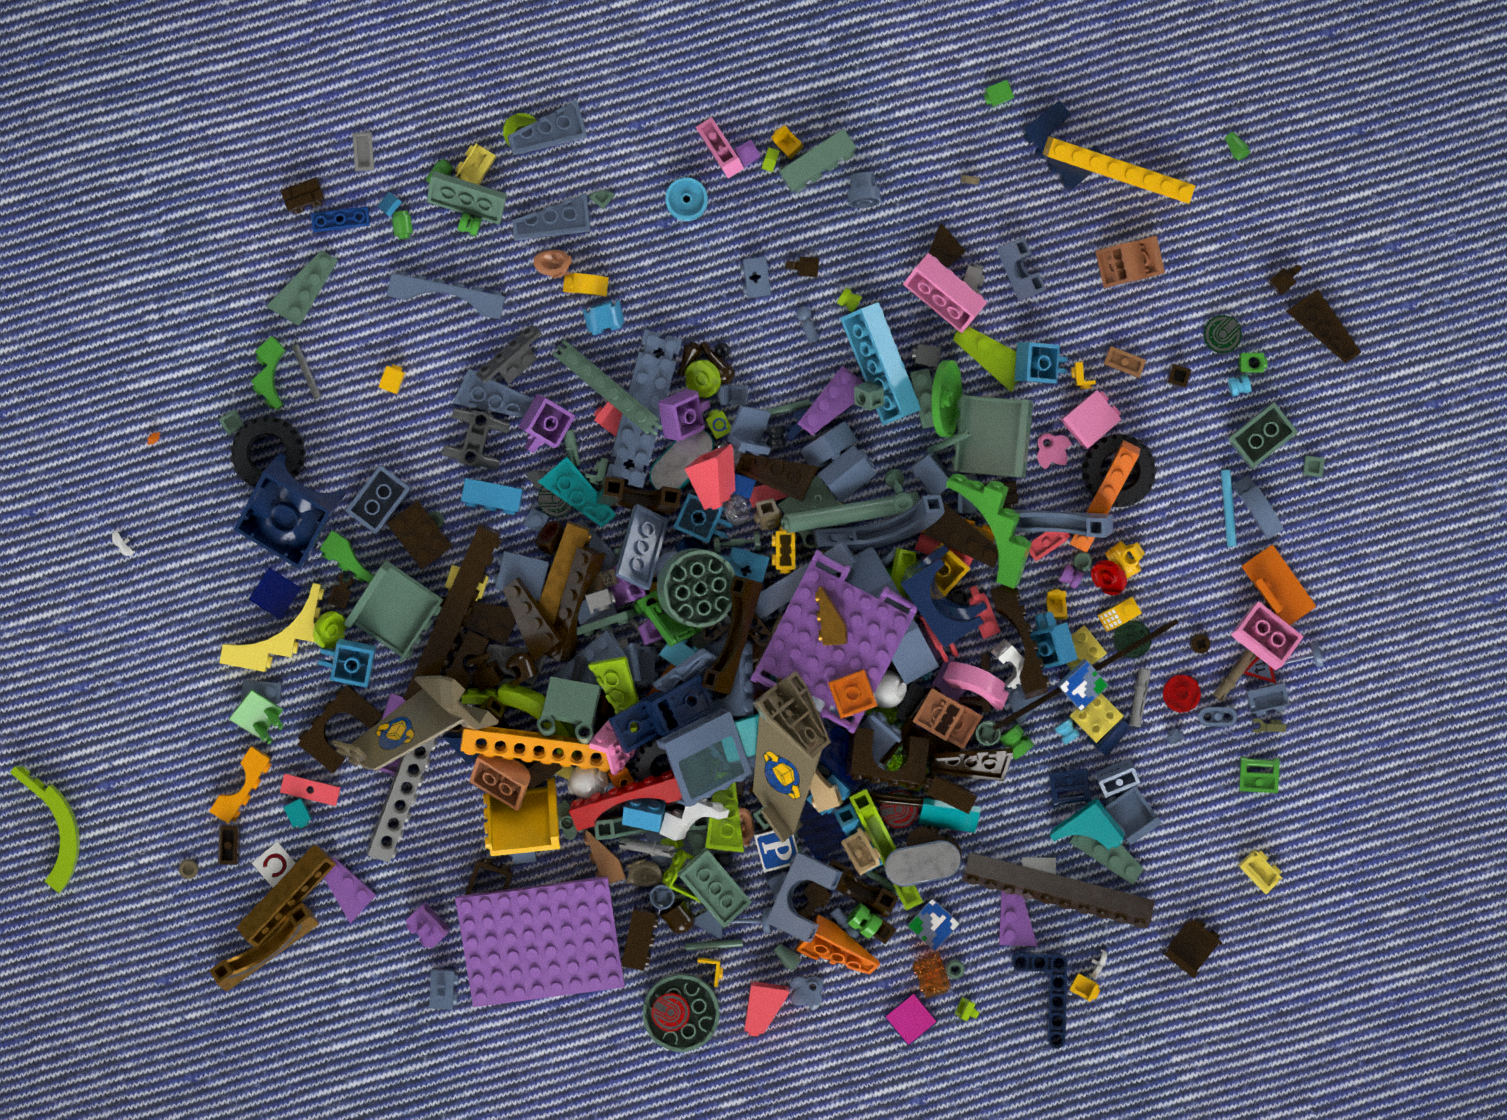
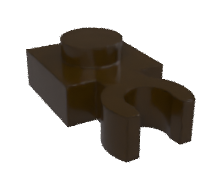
M340 574L338 579L340 585H333L327 603L346 610L352 591L347 589L348 586L353 584L354 577H350L349 582L345 583L343 581L344 574Z

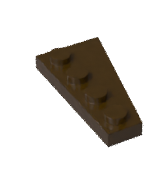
M1318 289L1286 310L1289 315L1344 363H1347L1361 353Z
M742 453L735 471L803 502L819 467Z
M943 502L944 514L926 529L924 535L994 568L999 558L997 546Z
M518 577L504 587L503 592L533 662H535L563 639Z
M1003 748L935 753L932 756L929 772L1004 781L1013 755V749Z

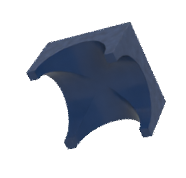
M279 453L261 475L233 530L300 570L319 545L316 542L322 530L344 498L346 492L339 489L332 493H323L303 486L288 473L285 467L287 456Z
M945 544L907 567L901 581L902 587L944 648L982 625L984 621L980 615H977L987 609L984 601L974 605L953 603L945 598L938 589L935 574L945 564L941 559L949 551Z

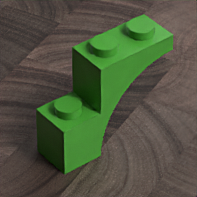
M271 336L255 351L257 353L256 359L263 366L265 364L268 366L251 382L254 384L252 386L253 390L258 395L262 393L265 396V403L271 409L276 408V410H280L284 404L277 394L274 377L277 364L287 350L274 336Z

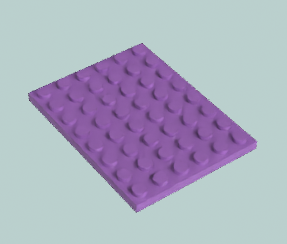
M608 876L456 896L455 900L473 1007L625 987Z

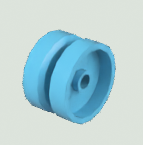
M684 177L674 181L669 186L665 201L668 211L674 218L690 222L703 215L707 208L708 196L705 188L699 181ZM684 196L690 197V201L688 203H685L683 201Z

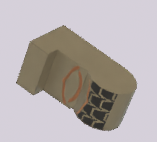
M610 569L600 572L585 595L618 584L619 581L617 576H615V570Z

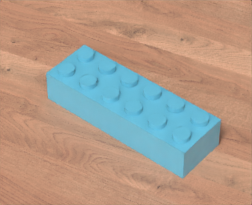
M879 302L840 318L865 382L870 381L884 387V405L876 408L882 425L920 411L919 400L915 395L912 383L909 380L905 365L901 360L897 345L893 340L891 330L887 325Z

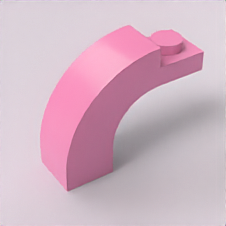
M949 662L943 679L952 688L973 691L984 697L995 709H1003L1009 693L1004 689L1005 683L991 673L972 665Z

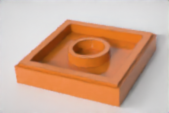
M865 669L828 682L841 719L878 706Z

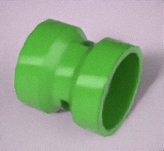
M463 213L458 231H466L476 237L482 218H473L469 214Z

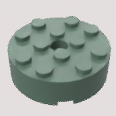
M699 548L682 550L669 558L660 571L657 581L659 602L663 610L679 623L692 627L714 625L724 619L732 607V596L729 594L733 577L736 574L730 563L715 552ZM697 584H700V589L698 592H696V586Z
M673 973L662 977L650 988L644 1000L643 1022L649 1036L658 1045L675 1052L692 1051L704 1045L713 1036L719 1022V1002L714 990L705 980L690 973ZM676 993L686 999L690 1009V1016L683 1028L668 1032L660 1029L652 1019V1007L656 999L661 995Z

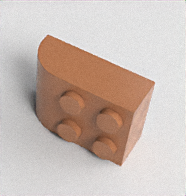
M479 754L469 782L518 811L530 781V773L523 764L515 759L508 760L496 755L494 757H486L483 754Z

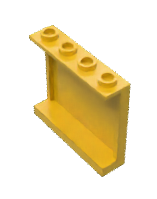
M555 778L547 779L548 787L527 789L518 811L490 794L483 793L484 805H487V808H484V818L487 819V822H484L485 834H488V837H485V847L490 850L491 856L560 849Z

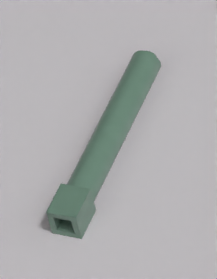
M918 492L908 493L913 500L912 507L919 502ZM895 496L784 514L783 519H781V526L787 533L899 515L904 512L895 509L893 504Z

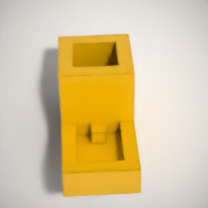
M570 273L564 276L563 292L607 297L609 277Z

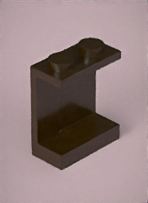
M1190 917L1162 953L1187 974L1195 978L1199 973L1198 969L1217 945H1221L1223 942L1219 940L1221 936L1213 929L1210 932L1204 928L1206 924L1199 918L1194 920Z

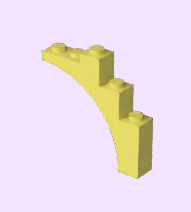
M312 584L309 598L302 611L282 632L268 640L255 644H223L219 663L266 672L267 668H271L273 657H270V653L293 657V654H297L299 646L296 639L315 642L313 630L316 624L315 621L319 619L321 608L318 607L319 600H323L325 589H322V584Z

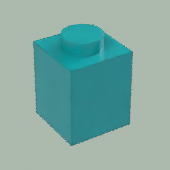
M303 798L283 807L293 828L298 826L300 829L310 824L308 820L313 818Z

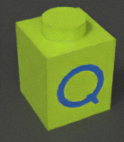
M716 409L707 414L708 418L706 421L716 440L730 433L732 427L723 410L719 412Z

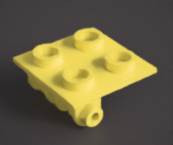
M1085 625L1071 635L1078 659L1066 664L1072 671L1084 659L1093 665L1107 654Z
M1102 693L1082 711L1077 708L1070 715L1096 743L1124 717Z

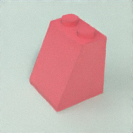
M732 444L700 455L685 468L704 510L711 507L712 510L721 507L722 503L731 498L730 495L736 491Z
M751 981L744 1031H747L748 1035L759 1036V1033L764 1034L788 997L789 986Z

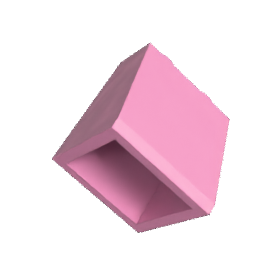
M1098 390L1094 391L1060 419L1084 449L1092 446L1122 420L1119 417L1121 413L1115 406L1111 407L1108 404L1109 398L1103 391L1100 393Z

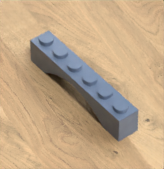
M396 271V274L391 273L387 291L388 297L409 300L425 293H448L470 303L481 316L501 320L506 298L501 296L502 292L491 290L490 293H485L483 288L472 286L471 289H466L464 284L453 282L451 286L445 284V280L434 278V282L427 281L426 276L415 274V278L408 277V273Z
M1014 510L1015 513L1020 514L1015 533L1064 532L1086 537L1103 538L1113 533L1112 514Z

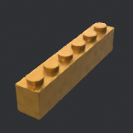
M568 521L538 603L553 626L577 547L588 546L592 537L589 534V528Z
M314 844L236 927L247 942L258 948L287 917L286 913L299 905L332 870L336 863L325 850Z

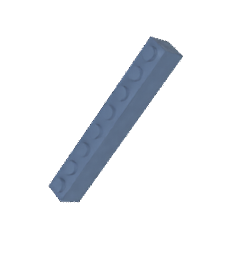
M845 542L839 543L822 554L844 566L852 567L851 569L854 568L853 564L857 562ZM819 561L816 565L835 576L840 573ZM810 562L760 593L755 613L763 623L773 618L772 614L775 612L782 613L787 609ZM728 615L721 620L723 626H728L731 622ZM755 618L752 619L750 629L756 627L757 620ZM717 623L714 624L717 626L716 629H719L720 632L723 630L717 625ZM729 630L721 636L723 641H726Z

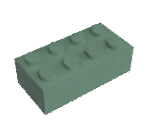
M843 128L781 169L779 175L790 192L793 193L795 191L798 194L806 188V183L809 181L816 182L822 178V173L826 170L831 172L839 165L838 162L841 160L846 162L854 157L856 146Z

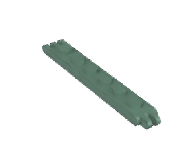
M566 340L562 341L566 348L563 349L559 345L557 349L562 353L559 355L554 351L552 355L647 435L649 432L655 436L658 434L653 428L654 426L660 430L663 428L658 424L659 418Z

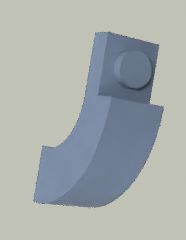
M1248 475L1232 485L1234 491L1246 505L1257 526L1267 539H1270L1284 529L1273 508Z

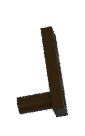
M981 654V669L991 673L990 654ZM982 696L960 697L959 699L960 703L969 708H982V712L992 711V705Z

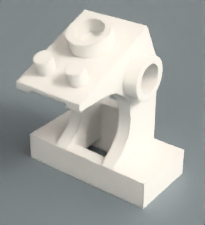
M1003 639L991 653L1003 664L1006 661L1013 664V673L1004 683L1008 688L1012 687V689L1017 688L1016 684L1021 685L1019 676L1023 668L1024 658L1007 640Z

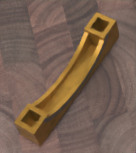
M301 902L286 913L287 917L258 948L254 946L238 956L222 960L209 971L217 985L228 992L318 926L319 922L312 910Z

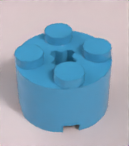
M616 300V304L608 301L592 305L589 311H587V308L582 309L588 332H592V335L603 333L606 328H610L611 331L622 328L625 319L620 300Z

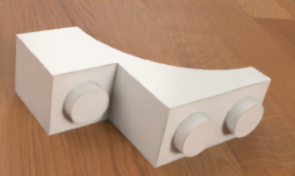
M703 798L697 801V804L694 806H685L684 811L674 809L673 811L666 812L659 834L675 841L685 839L688 830L698 819L702 817L727 818L729 810L724 808L721 803L710 802L707 798Z

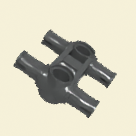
M455 407L452 418L467 422L469 425L468 432L462 448L444 445L442 455L457 459L459 463L475 468L482 466L498 470L500 459L484 455L483 450L488 432L493 429L508 433L510 422L496 419L493 414L478 410L467 411ZM479 415L486 417V423L483 426H479L476 423V418ZM469 452L476 454V460L473 463H469L466 460V455Z

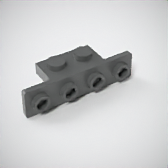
M533 325L525 328L518 337L510 341L502 351L497 353L486 365H483L475 374L476 377L482 382L487 383L499 372L508 384L511 383L537 360L529 345L542 334L541 331Z

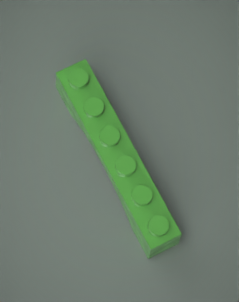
M332 530L319 549L323 552L321 555L329 561L332 559L339 563L337 566L347 572L349 569L355 573L353 577L362 583L364 580L370 583L374 575L359 562L350 541Z

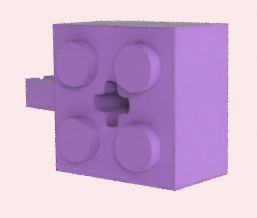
M684 389L659 401L658 407L664 438L681 441L704 430L702 412L711 407L710 401L699 399L698 391Z
M537 394L518 428L528 433V441L524 448L532 453H535L539 445L542 446L544 443L556 448L569 429L575 415Z
M426 902L405 920L407 929L413 934L416 932L420 936L419 941L426 948L429 946L432 949L451 930Z

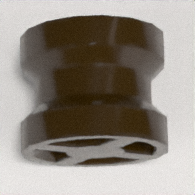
M1202 634L1194 635L1190 640V647L1196 653H1205L1210 648V640Z

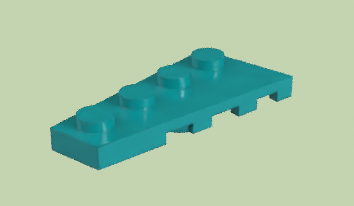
M568 457L561 460L537 481L600 527L606 525L616 516L608 505L596 503L597 491Z

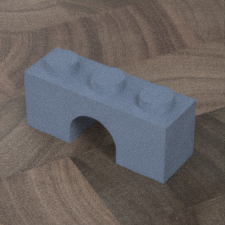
M1024 237L996 248L1018 301L1046 290L1040 273L1029 274L1024 268V259L1031 255Z

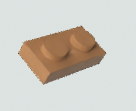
M1110 346L1103 364L1140 378L1146 360Z

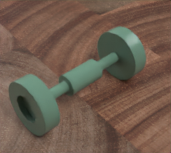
M892 469L886 473L885 481L889 487L895 490L896 496L893 499L895 509L904 512L912 507L913 500L908 493L903 492L901 486L905 480L903 472L899 469Z
M753 531L754 539L744 540L739 538L730 539L727 542H720L719 536L713 535L715 553L721 554L720 546L731 545V547L744 546L747 543H755V550H761L759 531Z

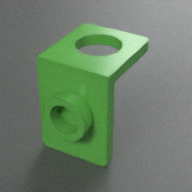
M656 590L650 592L645 597L634 600L635 604H633V607L638 614L648 617L645 613L648 607L647 600L654 597L657 599V602L659 601Z

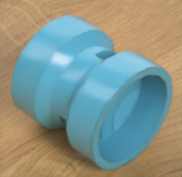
M1247 374L1241 375L1239 378H1228V386L1232 397L1238 396L1242 392L1245 394L1251 392V385Z
M1070 718L1054 728L1058 734L1062 735L1061 740L1064 744L1071 742L1080 735L1078 729L1073 728V722Z

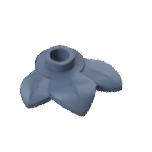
M803 976L794 977L789 982L791 987L795 989L791 998L792 1004L800 1006L807 1003L811 1010L817 1009L822 1002V980L817 976H810L808 978ZM810 984H815L816 988H811Z

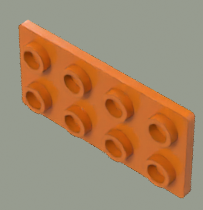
M1270 545L1242 565V569L1274 614L1288 625H1292L1316 607L1274 545Z

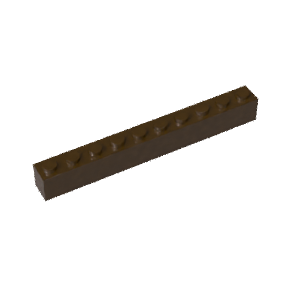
M482 523L479 524L403 700L407 701L423 689L414 680L416 676H439L441 669H446L449 663V659H447L448 653H453L457 644L454 641L456 635H461L465 626L462 624L464 617L468 619L472 610L469 605L472 600L476 601L480 592L477 590L479 583H484L487 573L484 572L486 566H491L495 558L492 555L494 548L498 549L502 542L500 531Z
M971 852L967 856L962 880L971 885H982L987 889L1001 890L1006 894L1020 895L1025 899H1036L1044 904L1059 905L1063 909L1078 910V912L1083 914H1093L1102 919L1109 918L1118 923L1132 924L1137 928H1148L1155 900Z

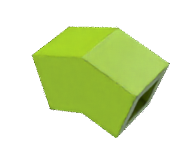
M768 147L761 169L773 173L780 151Z
M670 838L660 840L661 844L674 846L675 849L684 847L682 839L676 841Z

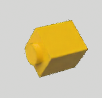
M394 364L391 367L386 366L378 387L398 395L406 373L402 372L403 368Z

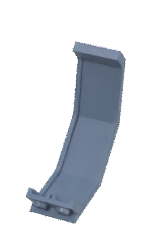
M872 546L854 555L857 562L853 564L854 568L850 570L846 578L850 584L877 598H880L885 586L890 587L892 591L900 595ZM888 597L886 598L885 602L909 614L910 611L906 606ZM914 618L892 659L906 685L939 667Z

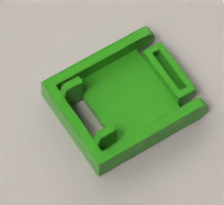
M659 601L648 606L645 610V613L670 647L702 631V627H692L675 621L666 612L661 614L663 610Z

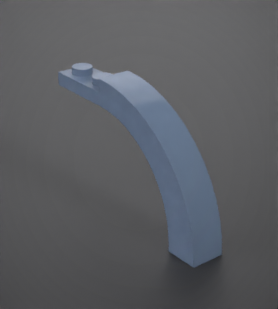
M941 495L922 496L919 502L911 509L894 518L876 524L814 530L813 537L816 550H830L839 543L845 542L851 551H861L870 546L878 548L912 537L930 527L944 514L945 510Z

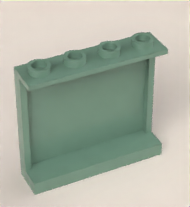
M962 394L961 399L958 400L960 416L956 420V429H958V433L969 429L971 436L954 444V448H956V455L952 458L954 471L1026 478L1033 401Z
M386 560L346 619L344 625L351 628L355 624L400 655L401 658L398 662L401 663L405 658H410L414 652V649H412L413 645L420 643L424 637L421 633L423 630L427 631L433 623L431 618L433 616L437 617L442 610L440 605L443 599Z

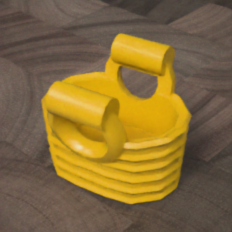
M1119 541L1111 549L1105 551L1107 559L1119 565L1127 579L1141 572L1139 561L1143 558L1145 552L1138 542L1126 546L1123 541ZM1130 551L1135 559H1130L1127 552Z

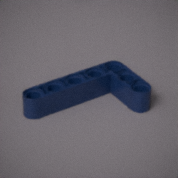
M1014 953L1011 957V964L1014 969L1018 971L1049 972L1047 1041L1052 1048L1058 1049L1063 1047L1066 1039L1067 959L1061 953ZM1017 957L1025 958V963L1022 966L1015 965ZM1037 957L1044 959V964L1040 967L1034 965V960ZM1056 958H1062L1063 964L1060 967H1055L1053 961ZM1061 977L1063 979L1062 984L1054 986V978ZM1055 996L1062 997V1002L1059 1005L1052 1004V999ZM1053 1016H1061V1022L1053 1024L1051 1021ZM1058 1034L1061 1036L1060 1042L1052 1043L1051 1037Z

